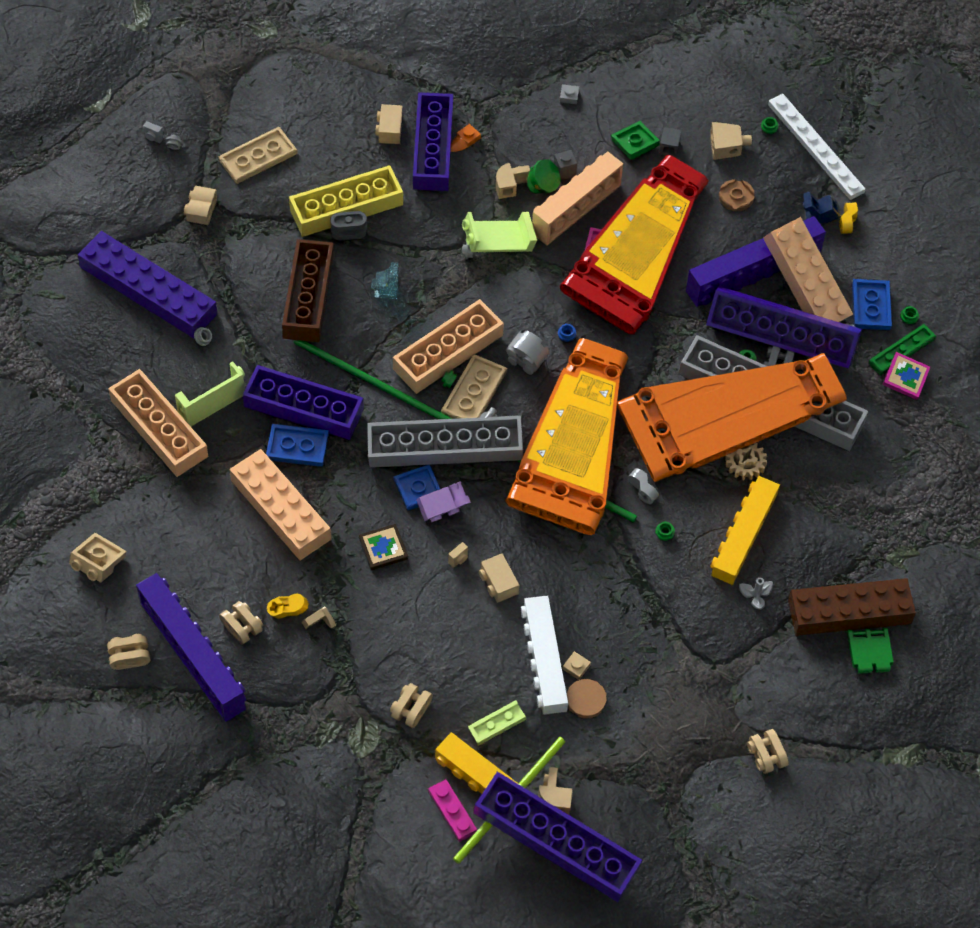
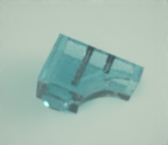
M391 262L388 269L376 272V279L372 278L371 289L375 290V297L397 299L399 285L398 263Z

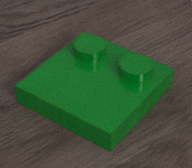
M641 121L611 135V140L630 160L660 146V140Z

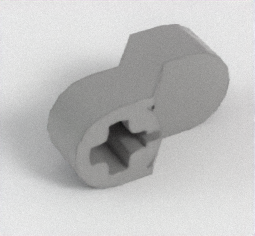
M635 468L628 476L629 482L639 489V499L643 502L652 504L659 496L658 491L648 483L647 473L641 469Z

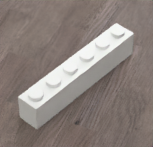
M548 596L524 598V606H521L522 618H526L527 623L524 624L525 636L529 635L530 640L527 642L528 653H532L533 656L530 664L531 670L536 673V677H534L535 690L539 689V696H537L538 708H542L543 715L567 712L568 700Z

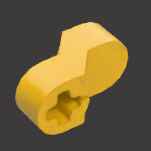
M856 202L844 204V214L839 221L841 234L853 232V222L858 215Z
M297 593L290 596L277 597L268 603L267 612L276 619L286 616H297L308 609L309 602L304 596Z

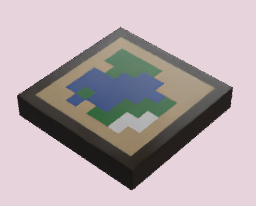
M396 524L359 535V540L371 571L408 560V554Z

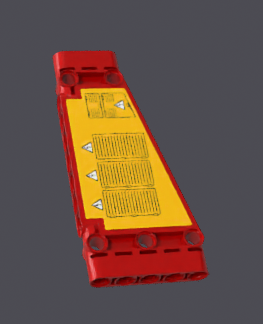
M666 155L659 165L652 169L650 176L640 182L586 248L580 260L575 263L574 269L561 283L560 290L571 299L626 333L634 334L650 316L695 199L708 184L707 177L677 158Z

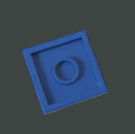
M430 465L394 476V482L407 511L419 507L416 501L419 497L440 490Z

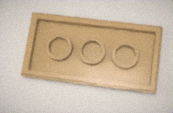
M277 127L218 156V159L235 183L238 184L298 154V151L281 128Z
M473 354L441 409V413L452 419L479 418L486 410L507 373V368Z

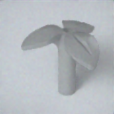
M757 578L754 589L749 584H739V589L743 596L746 598L754 597L751 602L754 608L761 610L765 607V601L760 596L765 597L771 593L773 588L772 581L764 582L763 578Z

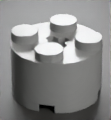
M519 331L506 348L509 356L508 361L514 366L518 364L523 367V370L529 375L537 371L550 351L547 345L545 348L541 344L542 340L529 331H524V333Z

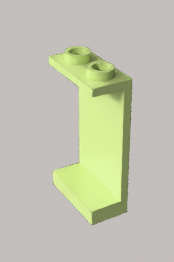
M468 212L462 222V228L467 236L466 242L470 246L471 252H532L537 242L529 212H522L518 221H474L472 212Z
M232 361L230 363L231 378L190 402L182 391L175 394L177 412L190 426L197 424L243 397L246 383L244 381L245 373L240 366L237 367Z

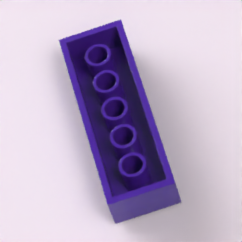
M418 92L413 190L449 191L453 94Z
M260 365L256 366L243 393V402L246 408L313 429L329 430V434L351 440L364 410L363 397Z

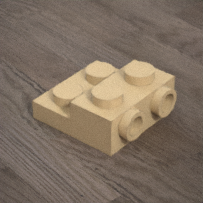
M94 533L71 552L69 564L73 570H81L86 573L90 580L102 582L113 573L114 566L126 557L127 551Z

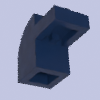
M810 191L803 194V207L806 211L807 219L815 216L819 223H828L840 218L838 203L831 195L817 200Z

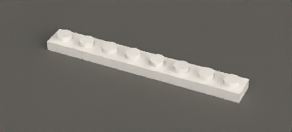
M784 94L769 100L768 106L849 200L865 192L864 186Z

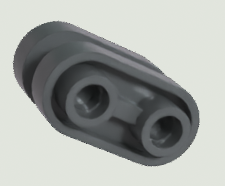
M361 211L335 213L330 219L331 235L336 240L359 239L367 234V216Z
M769 347L766 356L769 358V361H765L764 365H776L777 359L784 360V363H790L793 361L795 352L788 350L787 353L780 352V347Z

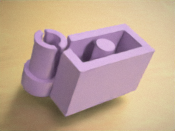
M461 481L419 497L416 500L424 521L431 520V523L442 519L441 515L448 513L449 516L460 512L459 508L471 503L468 495L466 496Z

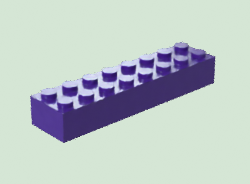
M815 216L803 222L821 253L826 231ZM762 238L690 269L686 292L696 307L707 305L713 300L715 291L719 287L739 291L744 286L755 284L758 280L765 277H771L774 273L779 272L780 269Z
M100 231L78 254L80 268L194 338L196 329L200 327L205 328L218 315L216 301L103 231Z
M724 287L716 289L706 325L809 357H815L824 353L829 363L848 369L852 364L862 331L860 328Z
M155 573L138 583L136 587L140 604L223 720L227 722L246 710L245 701L247 699L244 695L245 689L243 685L234 680V674L230 667L223 665L221 655L218 651H213L209 638L202 636L198 623L191 621L189 611L186 607H181L176 593L170 592L166 579L164 577L161 579Z
M498 771L475 804L473 812L475 815L616 902H619L640 868L642 859Z

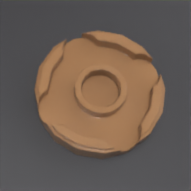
M737 179L726 181L721 186L719 200L729 210L743 211L753 204L754 189L746 181L741 180L740 182Z
M590 679L576 681L567 691L568 708L573 714L575 713L581 718L598 716L605 708L606 692L596 681Z

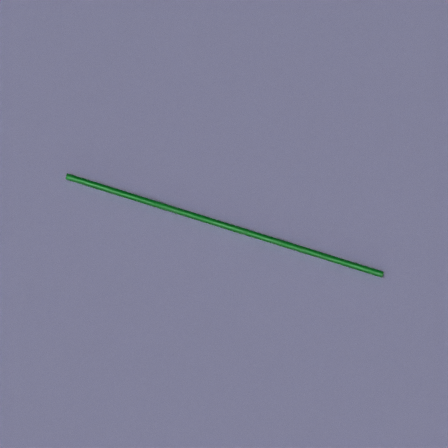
M293 341L299 347L436 419H452L306 341ZM606 500L605 508L633 523L635 522L637 515Z

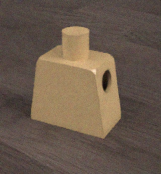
M712 122L710 137L713 160L740 156L742 146H751V135H741V127L739 125Z

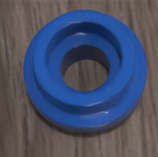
M564 324L558 329V337L565 342L572 341L576 337V330L571 324Z

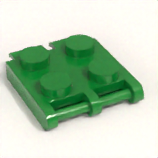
M888 628L875 631L865 629V631L857 632L847 630L852 666L857 668L858 673H872L873 667H875V672H890V666L893 665L894 661ZM874 634H883V636H871V635H874ZM865 635V637H853V636Z

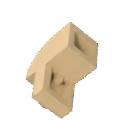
M507 163L499 168L496 174V192L499 199L516 196V184L527 182L530 172L529 165L511 168L510 163Z
M549 767V774L544 775V784L539 785L538 796L570 815L572 789L556 787L558 768Z

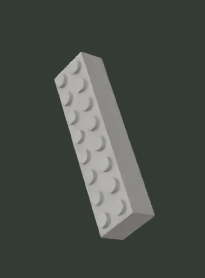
M521 416L367 423L370 467L522 460Z

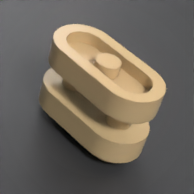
M238 601L232 605L233 613L225 610L219 614L223 625L241 645L250 640L248 633L251 632L256 636L262 632V621L258 616L254 617L251 614V609L245 602ZM237 619H239L245 626L242 627L240 623L237 621Z
M134 634L131 637L125 638L115 637L107 643L108 653L112 655L109 657L112 669L121 670L139 667L150 662V653L146 650L148 648V640L142 634Z
M412 683L403 687L398 702L394 701L390 712H392L391 717L398 721L403 716L406 717L405 724L414 728L430 705L433 694L426 690L421 695L418 694L419 687ZM416 701L411 711L408 710L412 702Z
M774 729L765 731L763 739L758 734L749 737L747 746L750 753H754L756 757L755 762L759 771L766 774L774 770L773 764H776L778 768L789 765L787 754ZM766 746H768V748H769V750H770V752H771V755H772L771 757H770V755H769V753H768V751H767V749H766Z

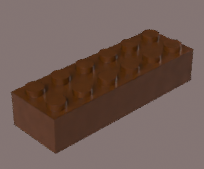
M297 239L282 322L283 339L320 342L334 257L333 242Z
M907 578L791 590L788 599L795 636L912 624L916 614Z

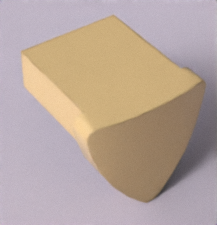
M325 606L302 622L305 629L321 619L331 629L336 626L333 617Z

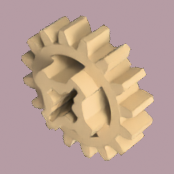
M758 443L726 455L725 461L726 467L729 468V473L735 472V478L740 475L742 480H745V477L752 480L753 475L758 478L760 472L764 473L767 465V454L763 453L764 448L758 449Z

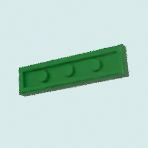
M923 324L871 358L868 364L881 376L889 370L896 352L910 357L934 341L936 335Z

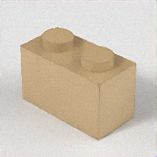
M381 104V111L377 112V122L380 123L376 125V136H379V143L400 144L403 117L401 105Z
M502 553L481 562L479 575L482 581H486L488 584V592L491 597L496 599L497 603L519 594V583Z

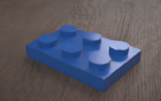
M853 279L854 326L860 329L891 330L890 281Z
M272 424L266 455L271 461L323 467L329 430Z

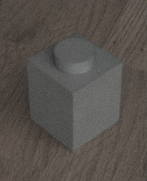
M664 127L659 155L677 157L681 130Z
M572 151L554 154V164L558 167L560 179L565 180L574 177L577 171V162Z

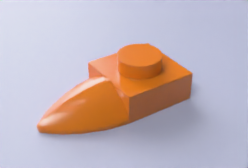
M468 124L456 133V137L451 142V152L461 151L470 147L481 139V134L472 125Z

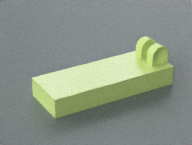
M515 700L469 725L468 728L479 746L525 721L526 716Z

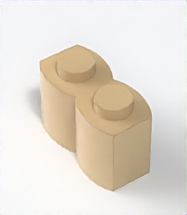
M195 186L193 191H190L189 204H186L184 208V215H186L187 221L205 225L209 224L217 201L216 189Z

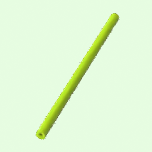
M559 737L518 784L526 788L565 744V740ZM485 821L453 860L460 864L493 825Z

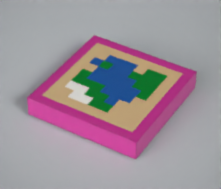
M896 352L883 385L917 400L930 366Z

